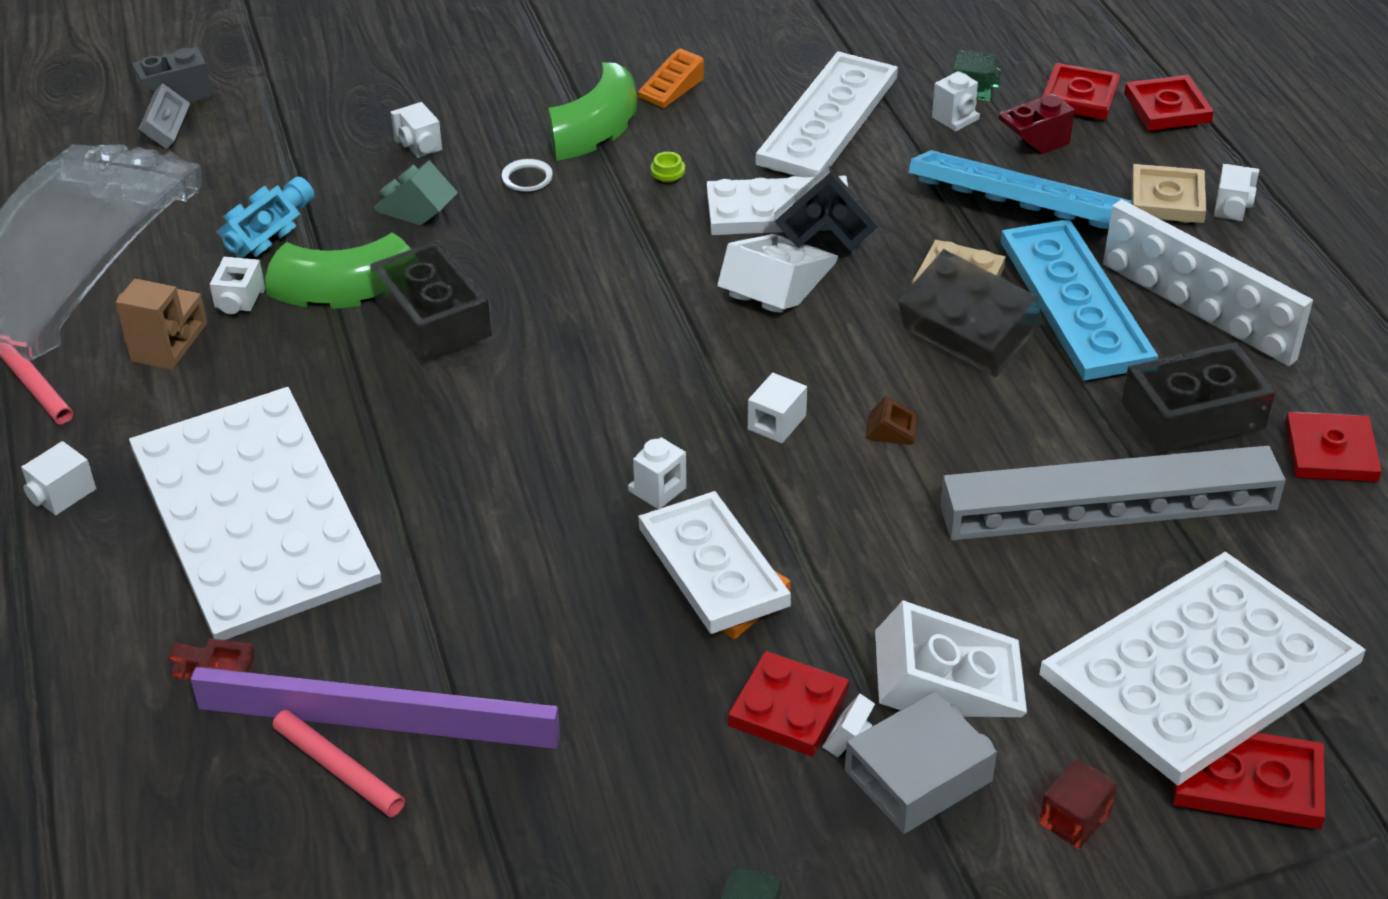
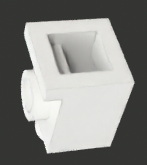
M960 71L936 82L932 117L955 132L979 120L980 113L975 111L978 82Z
M422 102L391 111L393 134L396 143L401 142L404 147H409L417 158L442 150L439 121Z
M1223 164L1214 217L1243 221L1245 208H1253L1259 169Z
M223 257L210 282L215 308H220V310L227 314H235L240 310L251 311L259 293L263 294L265 291L260 260ZM234 273L245 275L242 280H236Z
M662 437L646 442L644 449L633 459L634 481L628 485V491L655 508L661 509L686 489V452Z

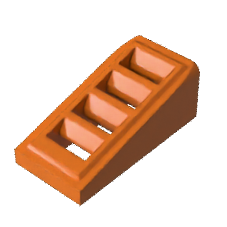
M681 48L678 49L638 91V98L664 109L704 80L703 58Z

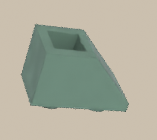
M429 160L418 169L414 164L411 165L398 177L400 183L395 178L379 192L383 198L373 208L378 213L422 225L440 212L458 192Z

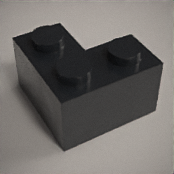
M829 165L774 213V222L798 248L825 225L833 231L850 251L878 228L876 218Z

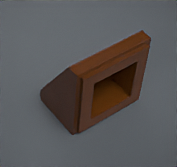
M885 396L869 414L866 438L873 441L912 445L915 442L918 414Z

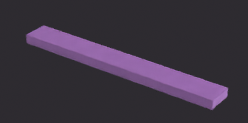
M196 667L191 677L198 709L274 718L279 712L289 710L302 721L552 749L558 748L560 739L558 707L201 667Z

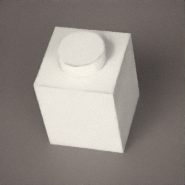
M772 373L748 399V430L783 443L806 416L807 386Z
M63 441L21 467L27 483L23 488L29 500L36 506H44L55 516L96 490L88 459Z

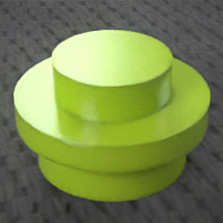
M661 152L657 154L650 166L651 175L664 183L674 182L685 174V164L681 160L680 155L674 152Z

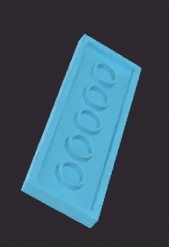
M933 150L912 158L908 172L919 175L918 180L924 183L939 184V181L952 184L953 190L972 193L973 189L986 193L985 197L990 200L1006 202L1007 198L1020 201L1019 206L1025 209L1039 211L1041 207L1055 210L1054 215L1057 217L1074 220L1076 216L1089 219L1090 225L1109 229L1112 206L1121 199L1132 204L1131 200Z
M1070 219L1002 230L1000 240L1002 246L1083 381L1156 368L1157 353Z

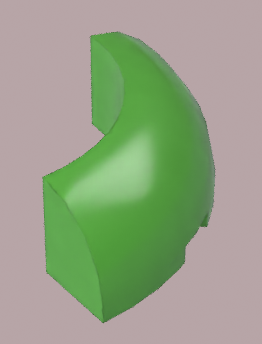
M602 62V78L592 91L573 102L548 108L550 142L556 161L597 150L596 144L607 138L614 141L628 128L629 119L632 115L635 116L637 111V91L633 76L625 67L616 63Z
M391 232L370 244L344 250H312L286 242L276 251L269 263L265 276V290L267 296L291 305L307 307L308 302L330 303L331 309L359 307L361 306L360 300L383 295L384 300L392 298L415 287L424 280L420 263L412 249L403 239Z

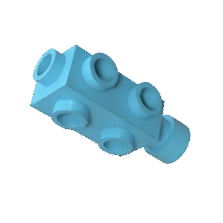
M302 177L293 178L284 185L283 191L278 185L270 191L266 186H263L248 198L252 203L249 207L244 209L239 204L224 215L223 218L227 223L216 232L222 238L225 247L234 253L237 258H243L250 252L254 257H257L272 245L268 238L276 234L280 239L297 226L293 222V219L300 215L296 208L301 209L314 199L313 188Z

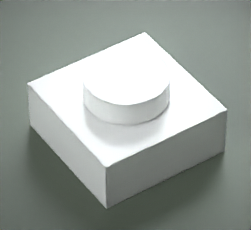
M859 693L838 718L823 748L838 758L846 750L848 740L872 727V724L866 720L875 703Z

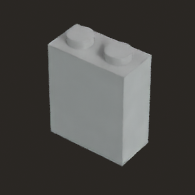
M934 691L848 740L845 771L896 827L905 834L992 782L997 751L987 736L979 734L964 719L958 707L954 704H949L937 691Z

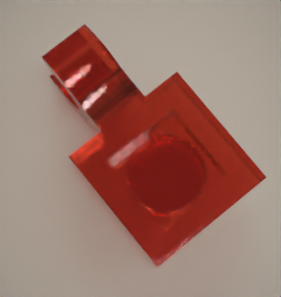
M209 638L205 648L176 643L173 645L168 658L169 661L176 662L171 672L173 677L191 679L196 667L249 673L255 654L253 644Z

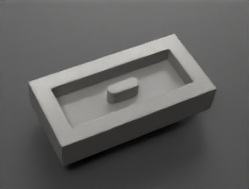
M162 83L154 92L138 129L151 140L156 141L167 149L175 141L190 103Z

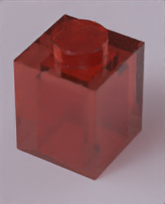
M1076 759L1044 794L1039 824L1080 850L1111 814L1118 784L1110 780L1103 772L1092 769Z

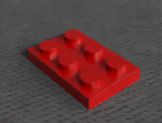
M1256 733L1180 785L1174 783L1173 805L1321 830L1325 820L1324 743Z

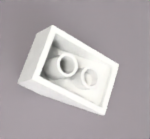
M776 234L731 242L727 245L717 286L730 290L729 295L733 298L746 301L752 298L761 301L762 307L767 310L783 312L784 309L797 306L834 266L838 255L805 244L798 248L790 239Z
M902 601L875 630L880 704L902 710L932 692L937 691L949 704H954L958 707L963 717H1023L1027 713L1019 640L906 601Z

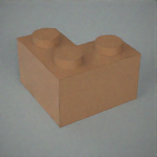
M134 278L115 302L116 312L120 318L124 333L123 338L127 345L131 362L173 370L208 323L201 293L177 289L175 286Z

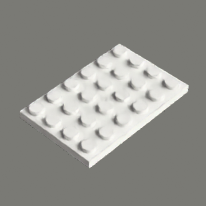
M289 387L129 438L132 452L215 644L381 583V573Z
M1224 552L1043 660L1039 675L1176 785H1180L1362 663L1366 649L1227 552Z

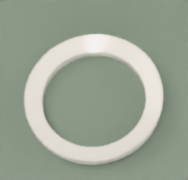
M536 159L514 161L508 164L502 171L503 183L517 191L541 189L551 182L553 176L551 167L545 162ZM521 168H536L543 171L546 175L542 183L531 187L517 186L509 180L510 174Z

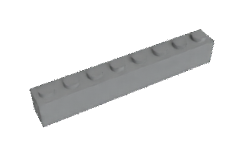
M1270 446L943 475L940 506L950 540H962L1278 510L1286 479Z

